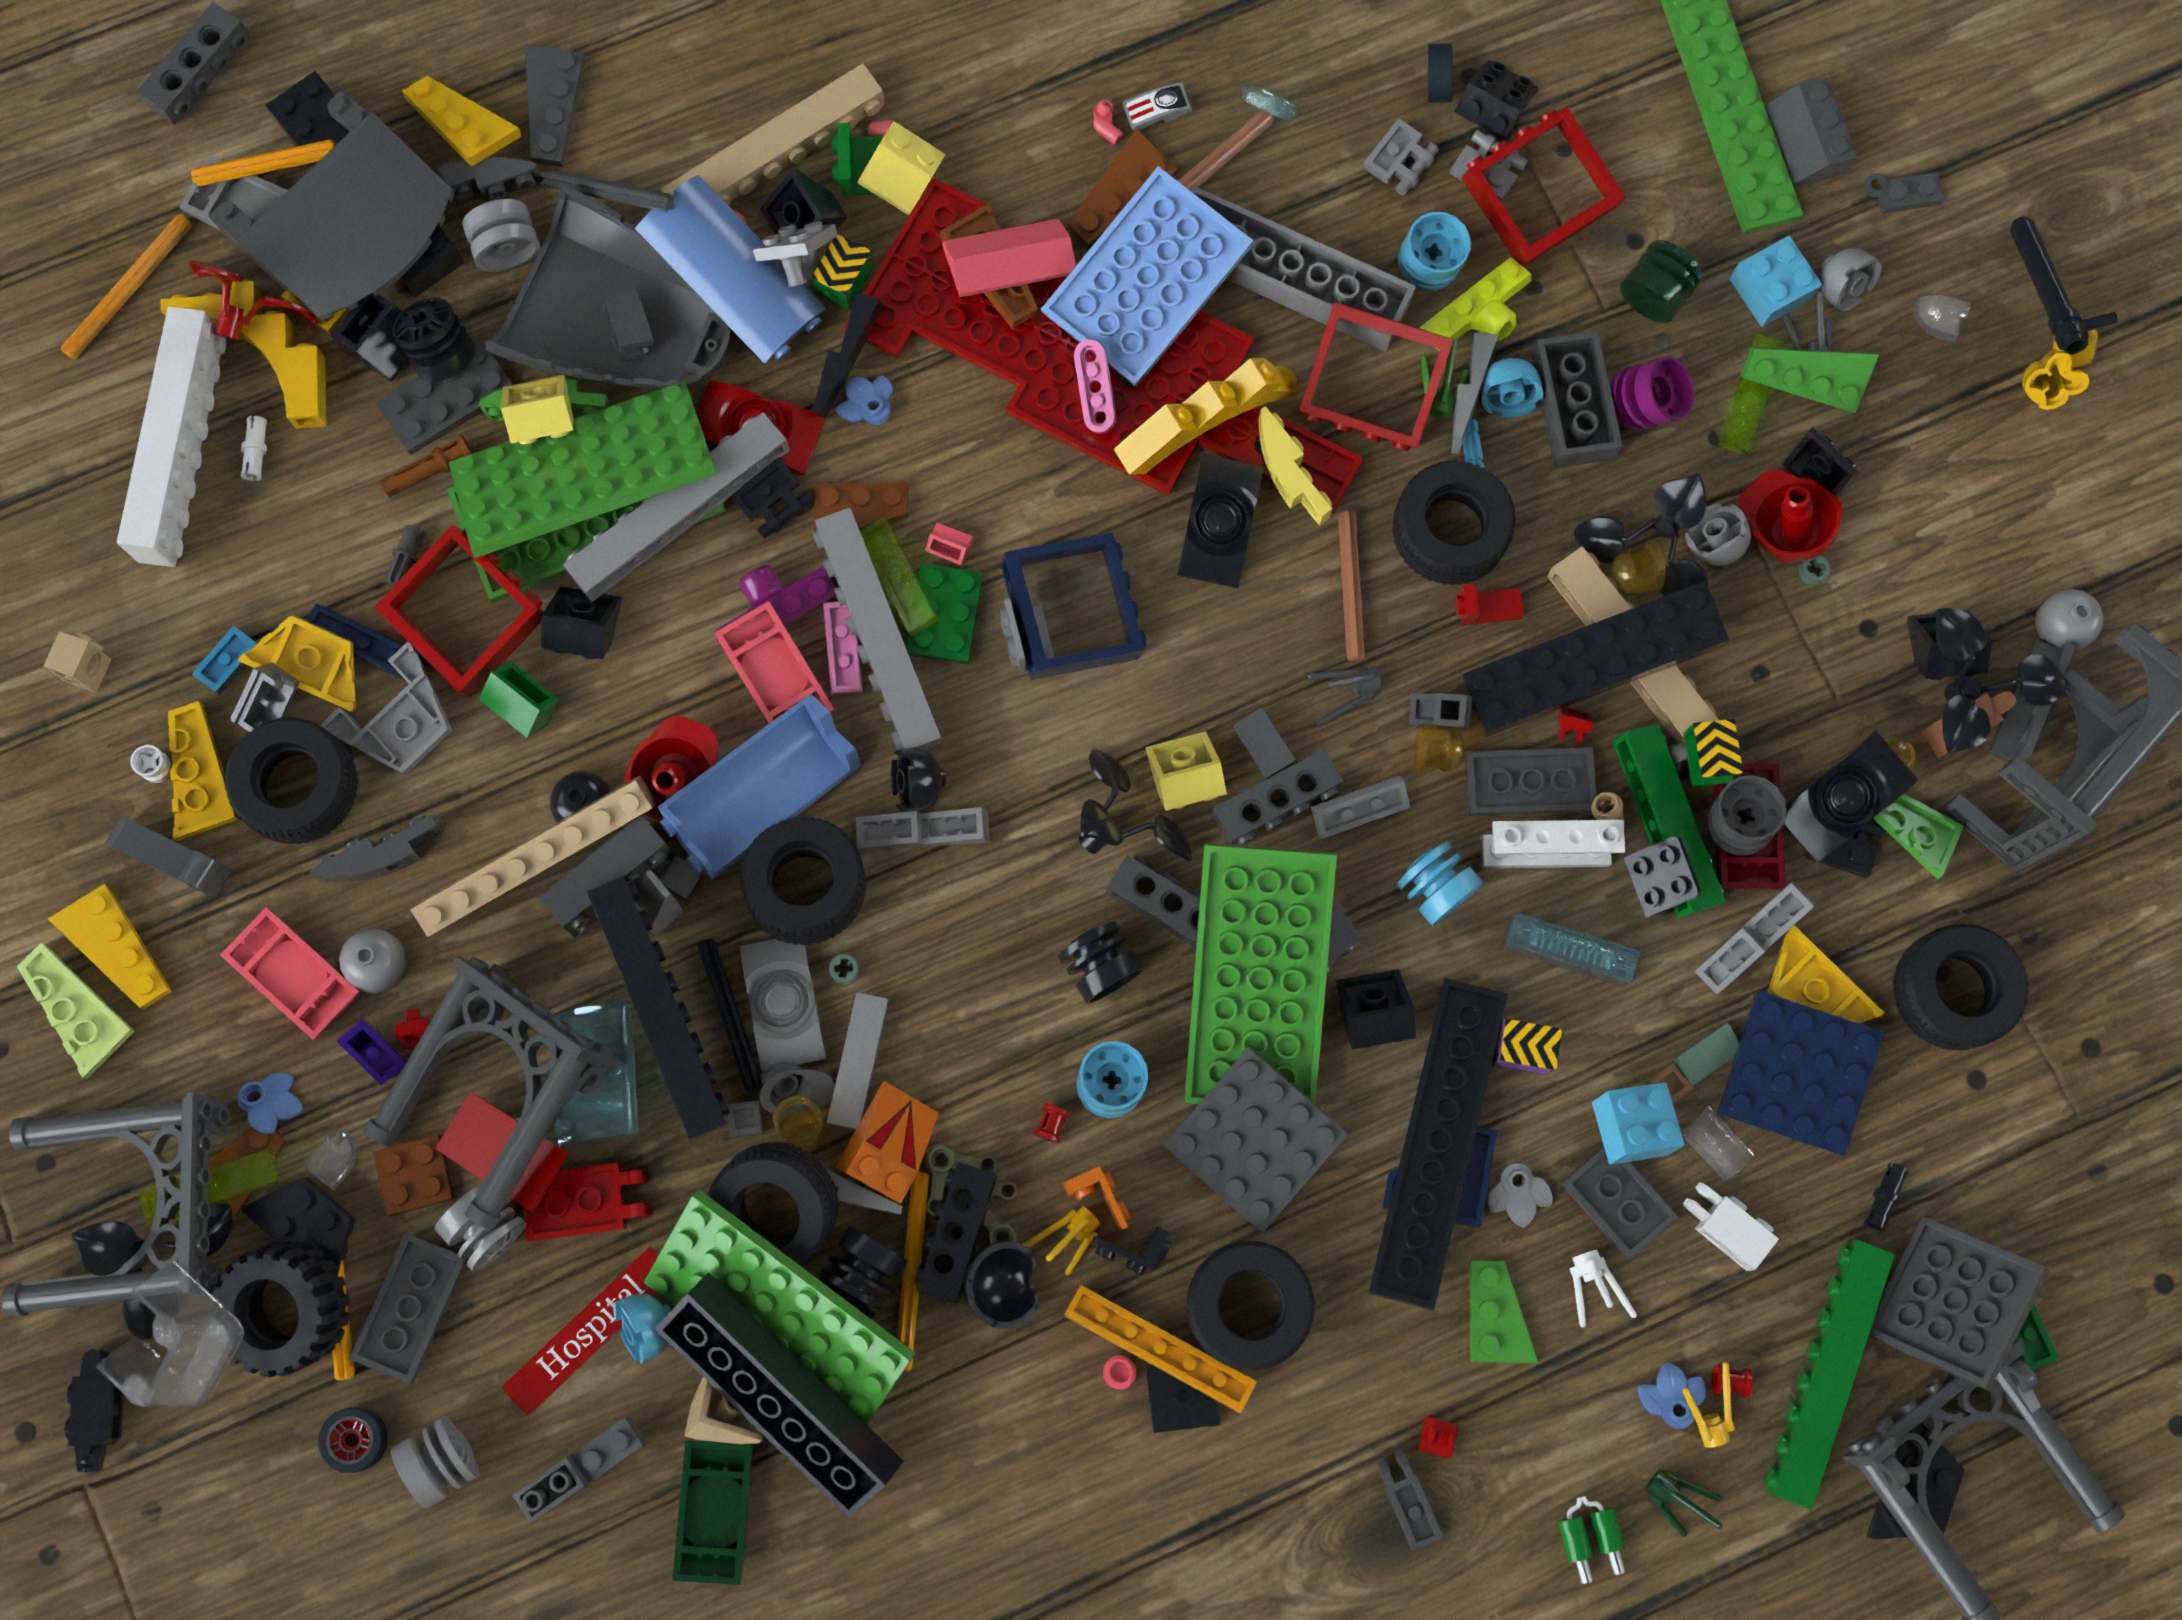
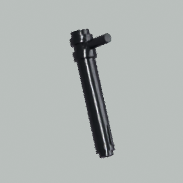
M2022 216L2012 222L2010 233L2048 315V326L2051 333L2055 336L2058 348L2068 352L2070 355L2083 351L2088 345V331L2117 324L2116 312L2082 320L2078 310L2073 308L2034 221L2026 216Z

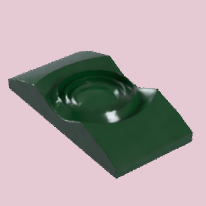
M685 1440L672 1581L741 1585L752 1486L753 1444Z

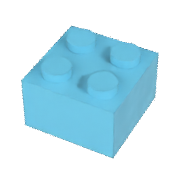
M1790 236L1738 263L1729 278L1761 327L1813 300L1823 285Z
M1666 1082L1610 1090L1592 1102L1609 1165L1668 1156L1685 1145Z

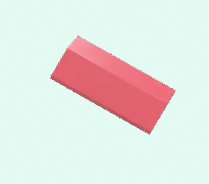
M1059 218L942 242L960 297L1068 276L1076 267L1070 235Z

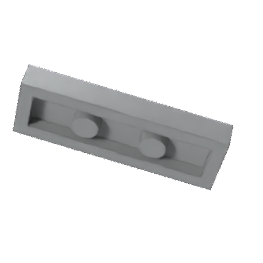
M1399 775L1312 806L1311 809L1318 835L1321 839L1408 809L1410 808L1405 782Z

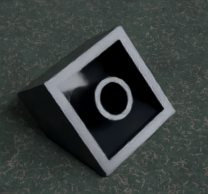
M560 586L542 614L541 648L560 654L582 655L587 659H603L612 644L622 597L602 594L591 602L582 590Z
M1966 610V611H1965V612L1969 613L1970 615H1972V613H1971L1969 610ZM1936 614L1908 616L1907 624L1914 663L1925 679L1941 680L1944 677H1953L1959 673L1967 659L1956 662L1942 654L1936 640ZM1985 630L1986 645L1984 649L1974 652L1975 661L1965 676L1972 677L1975 674L1988 673L1992 639Z
M1399 969L1336 980L1345 1031L1352 1049L1368 1048L1375 1045L1416 1038L1414 1006Z

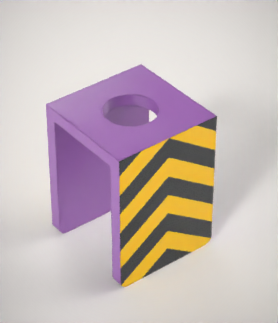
M1503 1020L1495 1047L1493 1065L1544 1075L1549 1074L1550 1070L1554 1071L1557 1069L1562 1030L1556 1027L1517 1020Z

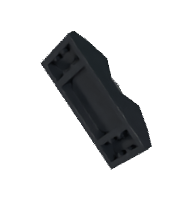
M1202 454L1177 576L1238 589L1263 471L1262 466Z
M1874 731L1786 803L1787 813L1784 825L1810 856L1818 862L1849 840L1873 817L1892 805L1918 779L1880 734Z

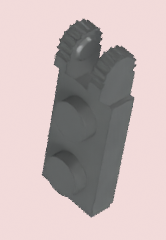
M1401 1449L1395 1452V1460L1405 1478L1394 1482L1387 1462L1383 1458L1375 1462L1386 1485L1384 1489L1410 1549L1414 1552L1444 1537L1416 1474H1413L1407 1458Z

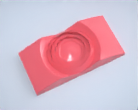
M769 601L714 633L768 724L810 693L830 712L835 710Z
M267 907L220 954L221 957L314 1041L361 993L345 979L340 971L324 959L297 932Z

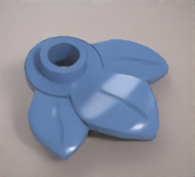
M883 375L872 383L863 377H853L847 381L845 390L849 399L835 407L837 414L842 419L851 423L862 420L872 425L885 423L889 419L891 405L889 403L893 393L891 382Z
M274 1073L266 1077L262 1082L253 1081L242 1086L237 1096V1102L241 1110L248 1113V1122L255 1130L264 1134H273L278 1120L292 1119L302 1112L303 1107L299 1099L288 1092L294 1082L293 1076L284 1073ZM255 1096L261 1097L255 1102H250L251 1098Z
M1665 1362L1659 1370L1656 1380L1657 1385H1639L1638 1395L1649 1413L1662 1416L1666 1424L1674 1429H1685L1694 1422L1695 1418L1683 1394V1389H1689L1697 1407H1699L1705 1400L1706 1386L1702 1377H1693L1687 1380L1680 1368L1672 1363ZM1676 1406L1683 1407L1685 1415L1682 1417L1676 1416L1673 1413V1408Z

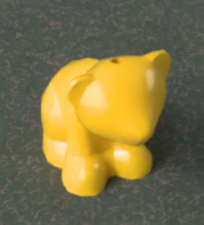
M2097 330L2088 331L2087 347L2073 355L2060 350L2054 336L2053 349L2039 361L2031 363L2025 369L2022 375L2024 392L2040 408L2045 410L2056 409L2067 402L2069 395H2076L2087 389L2090 382L2088 374L2079 369L2073 370V368L2091 364V360L2096 352Z

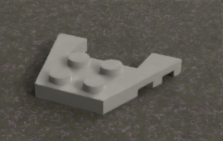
M408 641L388 660L408 682V685L367 725L361 728L342 707H338L319 725L343 742L405 775L452 732L418 651Z

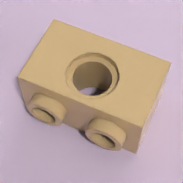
M59 631L44 663V667L68 684L97 693L112 659L102 652L104 647L91 641V637L73 631L72 635Z

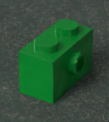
M511 661L490 673L479 698L481 702L527 738L547 726L558 702L557 697Z

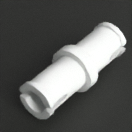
M249 416L246 420L245 441L241 444V451L244 455L240 476L248 481H254V479L259 481L262 478L263 456L267 453V446L264 444L267 420L260 416H254V418Z

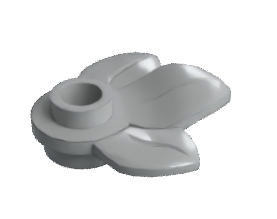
M1520 1162L1506 1165L1500 1174V1182L1495 1184L1488 1194L1489 1211L1497 1213L1506 1210L1511 1220L1521 1228H1525L1531 1223L1536 1213V1206L1549 1207L1553 1203V1195L1547 1182L1542 1178L1533 1176L1529 1167ZM1517 1174H1521V1183L1518 1185H1514L1512 1181L1513 1177Z

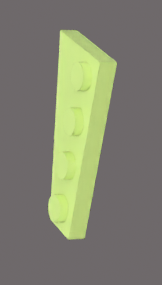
M40 943L17 966L34 997L45 1010L46 1017L51 1026L56 1029L61 1037L62 1044L67 1053L72 1056L78 1066L77 1070L82 1078L88 1079L135 1032L45 944Z

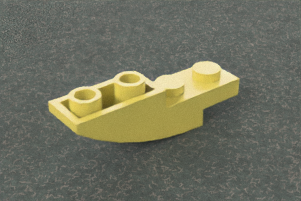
M1265 406L1260 411L1258 421L1259 438L1265 464L1272 481L1290 509L1301 502L1320 526L1330 518L1332 512L1331 500L1325 492H1319L1312 484L1313 479L1310 473L1304 467L1299 468L1304 455V449L1300 441L1295 436L1290 437L1285 431L1284 423L1279 415L1275 412L1271 413Z

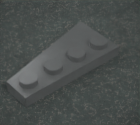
M525 44L531 159L534 163L563 167L586 57L583 52Z

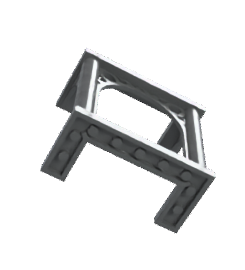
M2134 622L2114 639L2118 646L2144 667L2148 682V692L2123 708H2118L2108 694L2098 691L2093 687L2083 673L2074 671L2071 667L2065 671L2063 677L2066 689L2063 695L2070 702L2077 720L2078 744L2070 766L2054 785L2049 783L2019 756L2006 763L1998 772L2002 778L2035 805L2033 810L2010 836L1961 794L1950 799L1942 808L1946 814L1962 824L1967 832L2015 873L2090 834L2098 825L2094 821L2096 816L2182 718V661L2176 652L2165 648L2155 640L2154 635L2147 628L2139 626Z

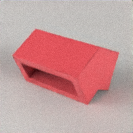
M936 523L934 530L930 533L925 551L962 565L972 547L973 536Z

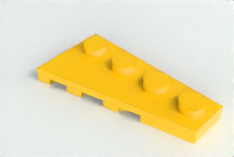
M429 76L402 90L405 99L471 167L522 137L519 127Z
M196 701L168 711L169 749L172 752L170 775L173 782L174 798L171 799L175 824L173 839L180 841L237 821L239 818L233 811L229 799H227V792L225 790L226 776L203 704L200 701Z
M101 885L48 918L58 930L139 1008L146 1009L172 992L108 885Z

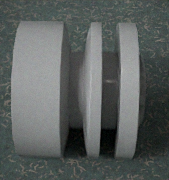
M482 1184L470 1190L454 1203L439 1219L434 1229L449 1246L456 1245L465 1240L458 1251V1256L460 1259L470 1257L466 1265L474 1272L501 1257L514 1244L527 1224L521 1217L513 1219L516 1211L511 1207L501 1211L502 1218L495 1230L481 1227L465 1216V1212Z
M441 1416L435 1420V1429L430 1425L423 1428L422 1433L425 1445L418 1438L411 1435L391 1448L392 1460L398 1474L410 1494L424 1509H429L448 1497L449 1492L445 1480L456 1489H461L465 1485L464 1478L472 1482L480 1474L471 1446L461 1431L446 1416Z

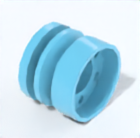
M1430 212L1420 216L1412 224L1398 253V268L1403 278L1422 291H1437L1447 287L1456 278L1471 249L1470 235L1466 226L1457 217L1446 212Z
M1448 841L1422 854L1407 868L1403 877L1396 884L1401 891L1413 883L1416 885L1407 895L1409 900H1413L1422 894L1425 895L1427 899L1422 903L1418 911L1431 926H1434L1449 915L1484 883L1471 867H1467L1458 873L1453 870L1461 859V855L1457 853L1447 861L1444 859L1453 848Z
M1118 1041L1103 1042L1090 1049L1082 1060L1076 1081L1077 1094L1083 1106L1094 1115L1107 1119L1122 1117L1133 1111L1146 1089L1149 1078L1147 1064L1140 1052L1126 1043ZM1108 1076H1112L1114 1082L1119 1083L1115 1085L1114 1090L1108 1089V1084L1103 1083L1106 1082Z

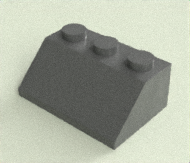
M1827 77L1799 84L1764 105L1793 187L1847 174L1857 156Z

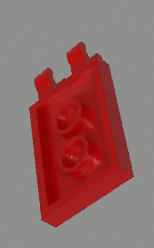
M621 1163L559 1170L534 1212L524 1207V1220L527 1223L525 1227L526 1242L626 1230V1219L650 1217L649 1203L625 1205L623 1186L648 1184L647 1172L642 1171V1169L622 1172Z

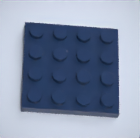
M1756 990L1717 1114L1845 1156L1885 1032Z

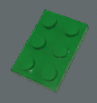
M921 563L906 649L909 656L969 664L983 572Z

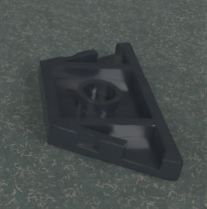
M302 1177L241 1209L247 1217L275 1242L289 1240L295 1243L299 1241L307 1243L310 1246L309 1250L317 1248L325 1254L323 1259L326 1261L332 1260L338 1267L335 1270L338 1275L341 1261L346 1260L348 1238L352 1235L356 1218L310 1177Z
M1922 1422L1908 1432L1918 1434L1926 1443L1928 1442L1924 1438L1928 1429ZM1907 1440L1897 1448L1896 1459L1903 1467L1915 1466L1918 1449L1913 1442ZM1941 1445L1928 1468L1925 1491L1931 1516L1944 1534L1965 1469ZM1908 1474L1910 1482L1905 1487L1912 1495L1913 1474ZM1879 1497L1866 1537L1871 1539L1908 1537Z

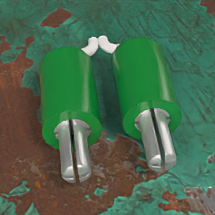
M1586 1496L1576 1498L1577 1504L1568 1510L1567 1518L1557 1522L1568 1562H1576L1581 1583L1587 1584V1582L1590 1583L1593 1580L1587 1559L1593 1557L1583 1518L1582 1515L1572 1516V1513L1581 1507L1582 1502L1589 1507L1596 1506L1599 1509L1590 1512L1600 1552L1601 1554L1608 1553L1614 1575L1625 1573L1619 1552L1625 1549L1614 1507L1603 1508L1597 1501H1588Z

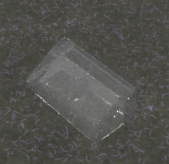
M1709 1106L1681 1131L1682 1137L1724 1181L1736 1175L1754 1156Z

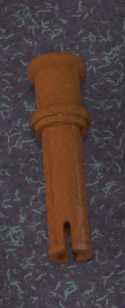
M463 435L457 436L456 441L442 448L438 446L433 448L431 455L380 479L379 482L387 496L390 498L400 491L441 471L443 473L451 472L450 461L473 454Z

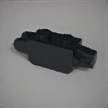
M91 1349L82 1355L83 1358L81 1360L83 1362L81 1363L80 1376L72 1377V1383L67 1390L70 1418L65 1423V1437L68 1439V1446H75L77 1472L102 1471L107 1445H114L121 1438L125 1382L119 1376H111V1355L103 1349L98 1351Z

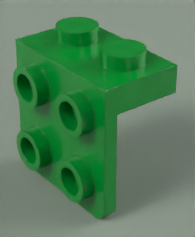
M837 123V135H832L833 154H838V163H832L833 181L839 182L841 196L875 195L857 182L884 136L851 137L849 123Z

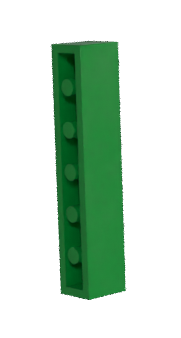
M1659 724L1623 733L1613 740L1612 743L1649 843L1654 845L1673 836L1680 837L1701 889L1699 897L1674 907L1677 918L1681 919L1709 911L1725 903L1723 887L1715 875L1712 867V858L1704 846L1700 826L1694 819L1689 797L1683 790L1678 777V768L1672 761L1667 747V739L1661 732Z

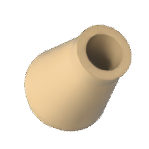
M1603 792L1595 797L1591 811L1597 820H1623L1625 824L1623 802L1617 794Z

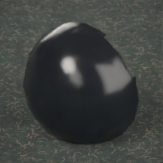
M1003 1241L983 1248L971 1259L963 1279V1293L966 1303L978 1319L993 1328L1010 1329L1024 1324L1039 1309L1038 1294L1035 1292L1032 1284V1271L1036 1268V1257L1033 1250L1020 1243Z

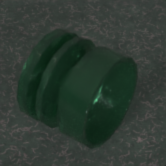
M1656 240L1650 243L1645 253L1639 258L1638 265L1633 266L1621 282V294L1626 302L1644 317L1655 322L1668 323L1675 318L1685 304V299L1689 298L1704 278L1703 270L1698 261L1680 246L1669 241Z

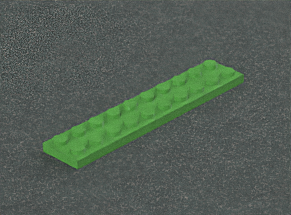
M1661 0L1743 235L1799 221L1803 216V212L1727 1Z

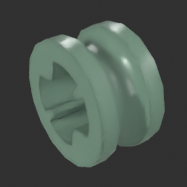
M1823 556L1803 561L1799 566V577L1807 585H1819L1829 575L1830 564ZM1811 564L1814 568H1820L1821 571L1817 575L1818 577H1816L1815 573L1808 572Z
M840 954L830 962L829 972L835 982L841 985H848L857 979L859 966L852 956ZM847 961L849 967L853 965V971L847 972L846 977L841 978V974L839 972L835 973L836 967H841L842 962Z

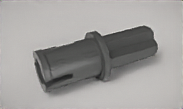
M412 525L405 526L397 549H394L392 552L394 559L386 576L388 584L394 586L409 571L411 564L416 563V553L425 534L420 528Z

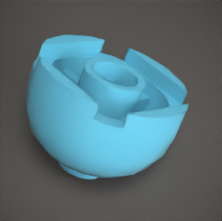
M1507 358L1493 363L1487 369L1481 386L1482 406L1492 415L1493 411L1503 412L1501 416L1504 418L1519 417L1530 413L1536 408L1535 403L1539 399L1540 401L1543 399L1542 380L1538 371L1530 362L1519 358Z
M634 1294L614 1302L615 1320L617 1322L622 1319L623 1330L620 1331V1334L632 1357L636 1361L640 1360V1364L662 1353L669 1343L655 1328L671 1312L669 1305L665 1304L662 1306L657 1298L649 1294Z

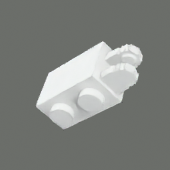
M1699 1182L1695 1187L1696 1190L1713 1205L1707 1212L1692 1199L1687 1198L1684 1201V1207L1701 1220L1694 1229L1746 1271L1756 1270L1779 1240V1238L1772 1234L1774 1229L1761 1218L1755 1220L1745 1212L1747 1210L1746 1205L1733 1196L1730 1198L1727 1196L1721 1197L1710 1187Z

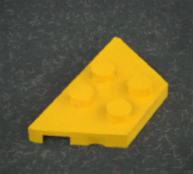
M295 615L289 616L279 624L278 628L268 633L257 645L247 653H243L238 659L239 662L253 668L273 662L300 681L297 688L348 711L354 712L356 709L353 642Z
M1795 925L1785 932L1768 989L1770 994L1856 1023L1880 1017L1885 1013Z

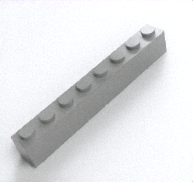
M761 413L758 417L753 416L742 425V429L733 436L728 435L718 443L717 448L710 452L717 472L716 475L644 499L642 505L634 511L624 513L612 528L599 532L593 538L592 543L583 550L578 549L574 551L563 566L586 596L593 602L771 464L787 454L790 449L786 438L764 413Z
M849 507L816 519L815 525L817 530L812 532L818 550L824 548L828 559L823 560L829 578L835 576L839 587L835 588L834 591L840 606L846 605L850 616L845 618L851 635L858 634L862 644L857 646L863 664L869 662L873 672L868 675L874 693L880 691L884 703L879 704L886 722L891 720L895 728V732L891 733V737L896 750L909 748L927 750L940 745L941 736L851 508Z

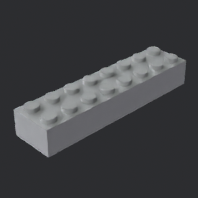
M1193 186L1191 190L1193 194L1254 241V245L1232 270L1226 280L1327 325L1334 302L1398 322L1402 321L1416 288L1415 285ZM1339 318L1336 330L1384 352L1387 351L1394 337L1393 334L1343 318Z

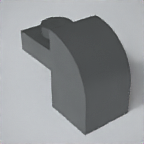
M1411 693L1409 724L1470 729L1472 696L1444 693Z

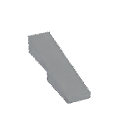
M1474 333L1470 352L1468 384H1458L1451 453L1459 454L1481 393L1485 373L1491 365L1496 350L1498 334Z
M983 807L929 813L912 811L856 817L857 849L990 843L989 813Z
M1791 881L1695 970L1696 974L1718 995L1756 961L1766 949L1815 906V903Z
M856 992L827 1123L857 1129L865 1114L889 998Z
M827 1170V1174L829 1173L832 1177L831 1180L834 1181V1188L839 1189L837 1194L839 1203L903 1217L905 1209L903 1206Z

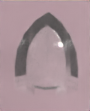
M1942 295L1924 296L1914 301V315L1917 323L1925 332L1937 338L1954 342L1960 333L1958 330L1962 317L1967 318L1971 303Z
M340 1129L324 1139L302 1165L335 1191L348 1176L355 1164L356 1147L354 1139L346 1130Z

